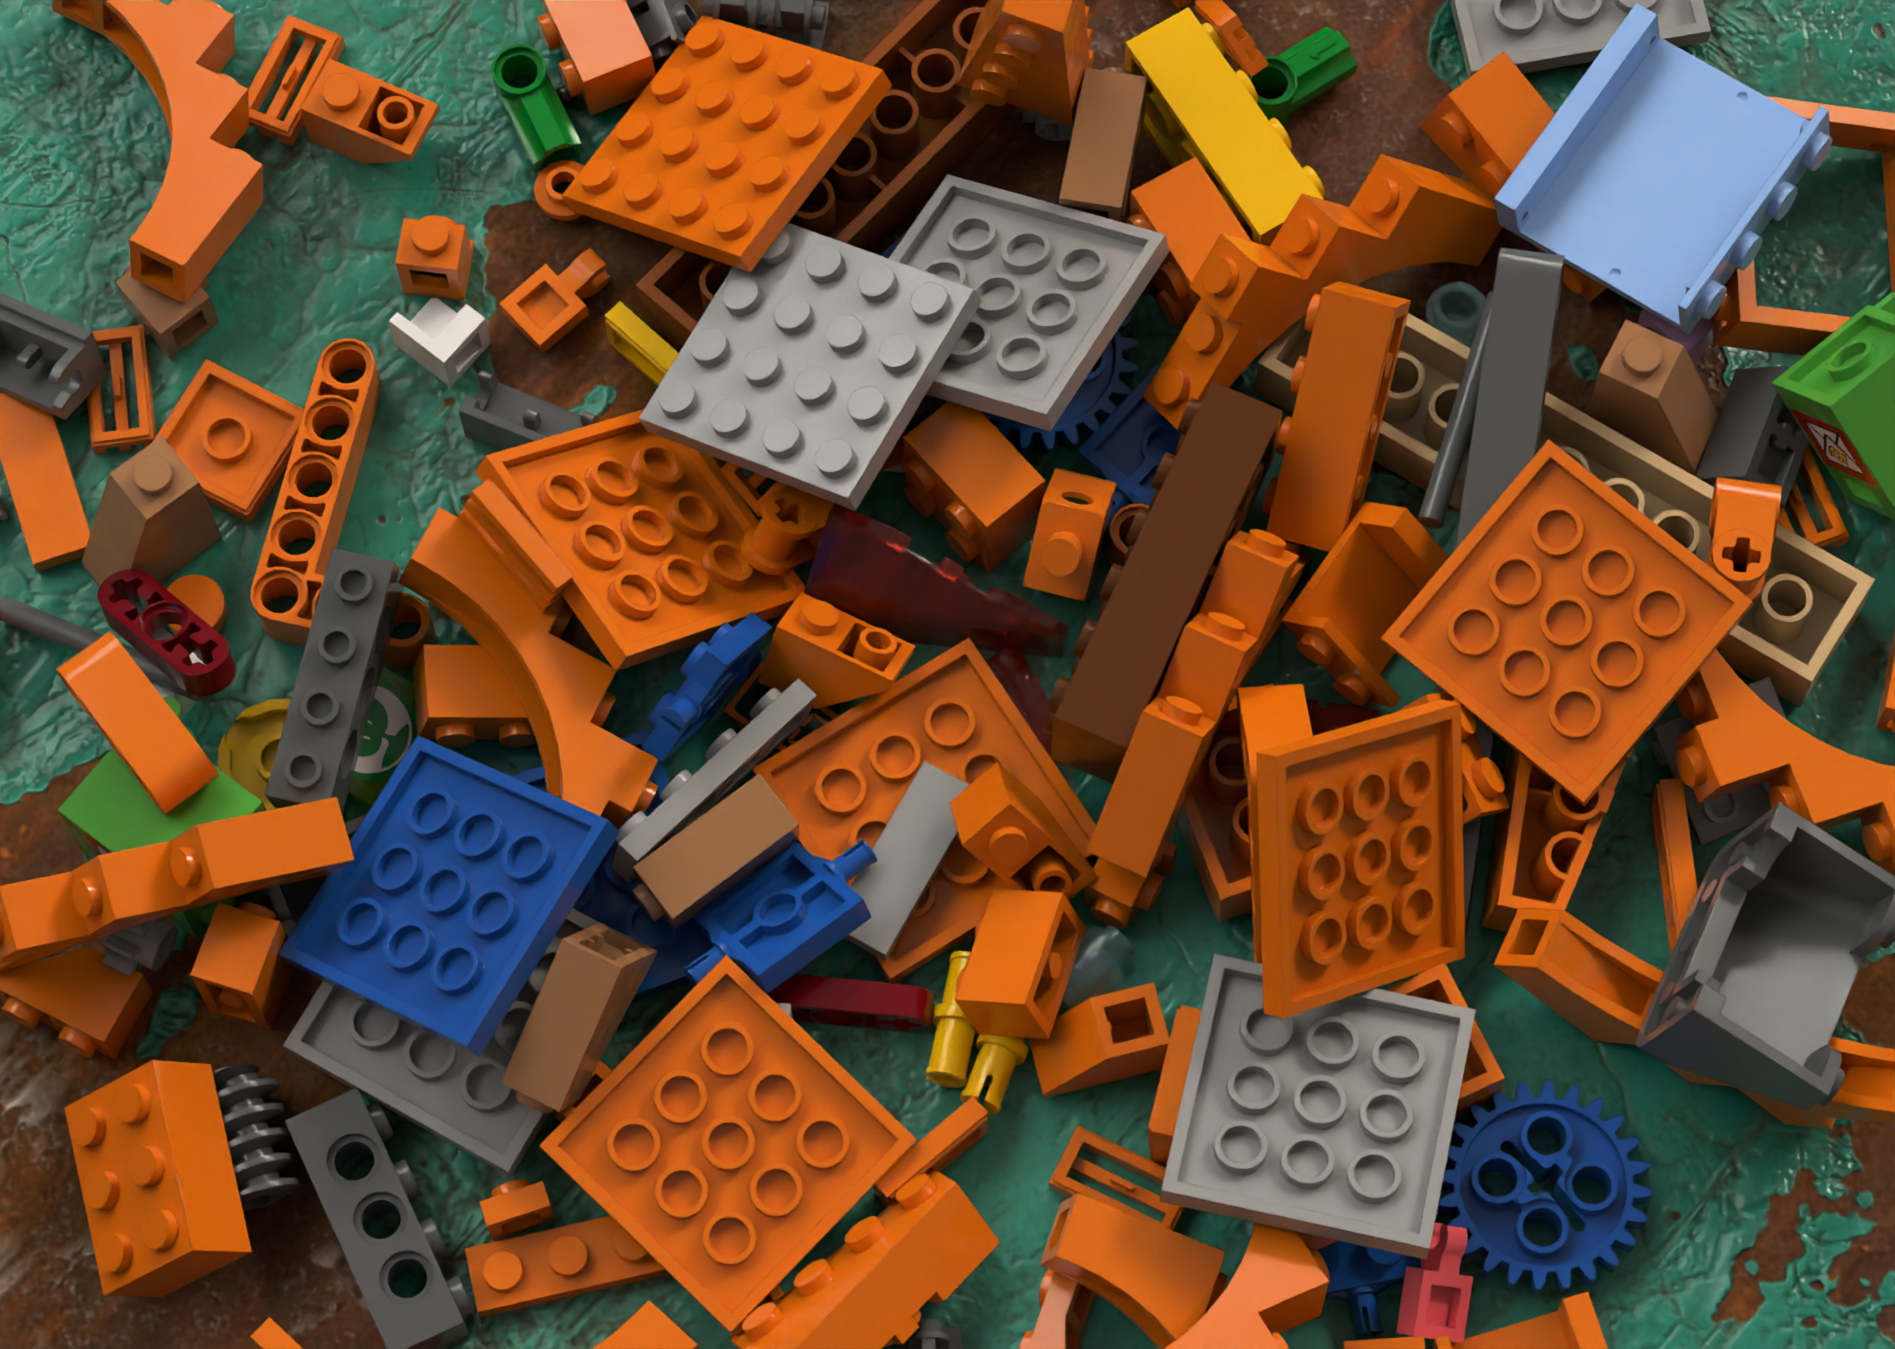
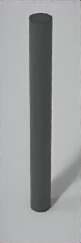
M1489 292L1419 512L1418 521L1427 527L1441 528L1473 429L1493 292Z
M5 597L0 601V621L79 653L103 636L10 597ZM122 644L152 684L194 701H200L204 697L187 693L139 651Z

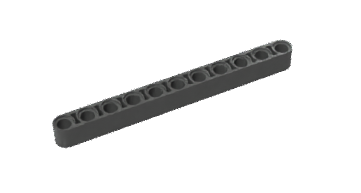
M1500 248L1455 549L1538 452L1565 255ZM1435 685L1434 694L1443 693V691ZM1474 717L1476 722L1475 736L1485 756L1492 760L1496 734ZM1484 816L1477 817L1463 825L1465 940Z

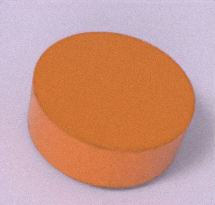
M187 575L169 585L167 590L213 629L217 632L220 631L227 619L228 607L223 592L215 581L202 575ZM177 624L167 625L175 635L182 628L181 625Z

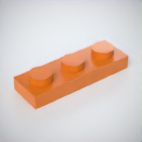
M610 1216L465 1248L476 1308L480 1318L670 1275Z

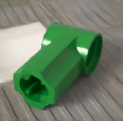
M1326 26L1277 56H1264L1269 65L1252 77L1249 74L1247 76L1256 91L1268 90L1279 97L1276 99H1265L1258 95L1257 105L1268 120L1276 118L1284 126L1292 112L1355 75L1357 63L1353 58L1349 43L1338 30L1333 31Z
M523 44L507 46L501 50L494 58L491 68L498 103L504 113L508 115L535 173L542 171L546 166L557 161H572L579 154L583 153V145L548 76L544 57L537 49ZM521 76L535 79L532 84L523 88H513L508 85L510 81Z

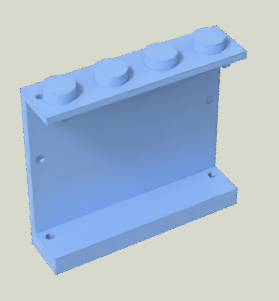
M1636 3L1495 196L1494 201L1498 223L1500 226L1549 254L1565 255L1564 263L1689 335L1701 317L1709 320L1716 313L1726 294L1727 288L1724 285L1735 269L1738 268L1743 271L1754 260L1762 244L1760 234L1770 220L1773 218L1779 221L1789 211L1798 192V188L1795 185L1807 169L1816 171L1824 162L1833 141L1829 130V110L1820 106L1810 121L1662 39L1659 35L1657 14Z

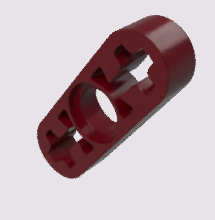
M126 569L112 574L100 585L97 598L107 624L184 691L194 696H210L224 690L234 680L236 664L226 639L148 573L138 569ZM141 601L144 609L138 613L137 608L131 602L138 603ZM177 624L182 626L181 630L169 639L154 640L151 638L156 630L165 625ZM195 651L197 658L203 663L196 662L192 664L189 655Z
M795 974L767 994L776 1003L791 1004L793 1020L795 1022L908 1033L925 1032L932 1028L935 994L930 990L917 986Z

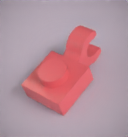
M1441 1223L1434 1224L1427 1260L1420 1258L1421 1268L1406 1266L1396 1333L1412 1337L1424 1336L1427 1339H1435L1448 1334L1450 1342L1464 1343L1473 1284L1472 1276L1459 1274L1461 1259L1467 1246V1228L1448 1226Z

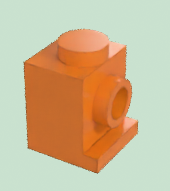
M438 215L425 216L419 220L403 219L395 264L404 294L465 301L475 246L474 240L468 239L465 225L457 224L450 218ZM420 271L446 274L447 277L421 275Z
M1168 842L1160 863L1146 878L1099 857L1093 867L1096 878L1084 887V904L1091 907L1090 913L1110 927L1125 929L1126 925H1131L1139 908L1149 912L1165 881V876L1157 872L1160 871L1168 876L1171 875L1176 865L1177 845Z

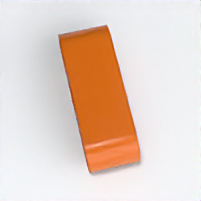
M107 632L56 668L58 675L73 697L163 814L166 815L219 777L217 770L205 752L112 632Z

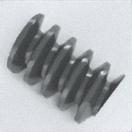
M251 1064L232 1065L213 1071L243 1212L275 1204L302 1187L298 1178L280 1177L279 1174L280 1171L292 1166L296 1162L295 1155L293 1153L274 1151L275 1146L287 1141L291 1137L290 1131L287 1128H269L268 1122L285 1113L284 1105L282 1103H264L263 1097L280 1088L279 1081L275 1078H258L257 1072L260 1068Z

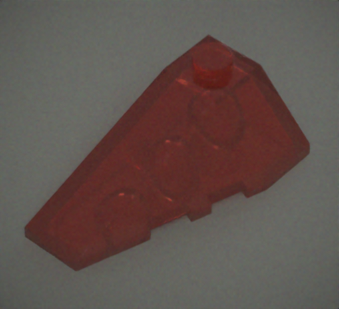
M834 503L828 515L804 589L805 594L825 601L870 625L887 630L892 635L908 643L954 647L969 637L978 650L1063 659L1068 648V625L1001 588H988L986 593L975 588L973 580L962 572L964 567L946 557L941 563H930L907 549L912 540L909 536L888 525Z

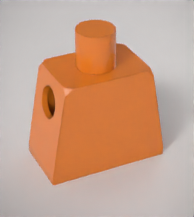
M1055 468L1042 500L1024 576V587L1081 601L1090 599L1117 486L1116 482ZM1064 498H1078L1088 502L1089 504H1077L1070 502Z

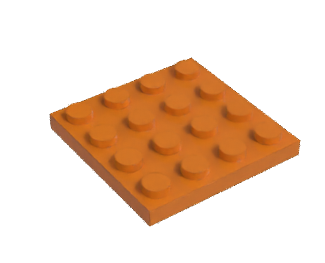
M706 15L701 16L694 27L688 32L684 38L685 43L675 49L568 186L562 197L570 209L579 214L751 272L892 87V84L883 69L720 19H713V17Z
M644 409L486 455L476 469V473L483 482L489 479L498 486L573 572L572 575L574 577L561 594L615 672L699 644L702 641L710 640L725 622L734 627L752 612L764 621L784 615L800 592L811 595L793 568L785 574L769 575L756 570L745 560L741 553L740 544L744 534L750 528L758 525L759 521L736 489L721 473V468L711 455L648 432L639 420Z
M1548 439L1381 639L1386 646L1439 689L1446 692L1453 700L1457 699L1476 719L1585 806L1751 609L1753 601Z
M969 637L897 680L888 691L874 694L752 768L753 777L760 773L799 824V844L813 856L827 860H834L856 844L859 839H863L873 849L924 761L969 785L993 764L998 762L1040 798L1088 863L1098 858V856L1086 851L1096 828L1095 822ZM959 836L887 960L885 961L869 952L888 983L899 981L975 934L977 921L985 913L993 889L1014 890L963 847ZM856 876L847 882L849 887H851Z
M1440 699L1256 752L1264 1014L1284 1019L1424 972L1444 962L1447 964L1465 958L1461 703Z
M725 955L539 1147L731 1334L900 1157L913 1146L917 1139L744 971Z

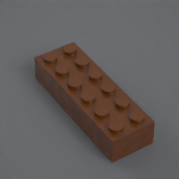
M1213 381L1210 382L1202 401L1193 397L1190 399L1178 426L1177 433L1181 434L1175 454L1165 453L1154 476L1151 488L1156 490L1152 497L1149 511L1141 507L1139 508L1127 534L1125 543L1130 546L1123 562L1124 567L1114 563L1103 584L1099 599L1103 600L1097 618L1099 622L1097 623L1090 619L1086 621L1073 651V655L1077 657L1071 673L1073 677L1069 679L1061 676L1050 697L1046 712L1051 714L1045 732L1052 735L1051 758L1112 784L1114 783L1142 710L1157 697L1185 625L1199 613L1226 544L1241 530L1275 457L1283 410Z

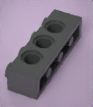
M332 548L265 796L276 809L337 797L343 815L404 586L398 583L402 574L393 561Z
M355 1088L286 1120L285 1123L386 1348L445 1349L470 1337L463 1317L474 1313V1310L459 1277L456 1276L446 1281L436 1261L437 1258L447 1254V1250L432 1217L422 1222H419L409 1200L420 1196L421 1193L406 1160L403 1159L392 1164L383 1142L395 1136L380 1103L376 1102L366 1106L359 1089ZM367 1155L374 1159L371 1172L364 1178L348 1180L341 1176L343 1165L351 1157ZM381 1213H394L401 1217L397 1231L390 1237L376 1239L367 1235L368 1225L377 1215ZM409 1271H419L427 1275L426 1286L418 1295L411 1298H402L393 1293L395 1282L402 1274Z

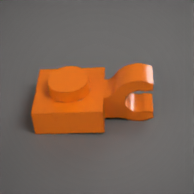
M591 248L581 253L558 276L545 264L499 303L502 313L544 354L589 315L587 306L581 299L593 296L609 283L611 276L605 271L607 264Z

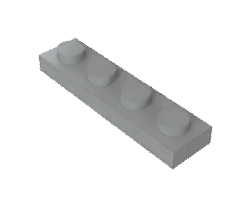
M799 678L782 693L777 688H772L750 711L749 716L753 720L738 734L732 728L722 733L706 751L704 756L708 761L693 775L687 769L680 772L660 794V798L664 801L648 817L642 811L637 812L620 828V833L615 839L618 842V846L611 867L627 883L630 884L634 881L633 867L708 812L752 771V768L759 765L808 719L817 695Z

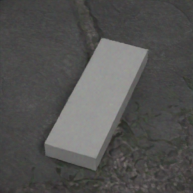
M926 761L923 762L872 849L876 855L877 862L860 872L850 887L864 899L872 917L844 939L885 961L887 960L959 836L949 802L965 790L969 784Z

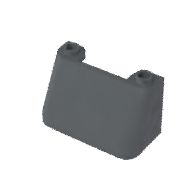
M1778 803L1730 840L1709 866L1636 1038V1046L1660 1062L1805 1110L1817 1103L1826 1105L1836 1095L1845 1078V1071L1840 1069L1842 1054L1828 1045L1862 959L1878 946L1885 949L1895 941V876L1782 803Z

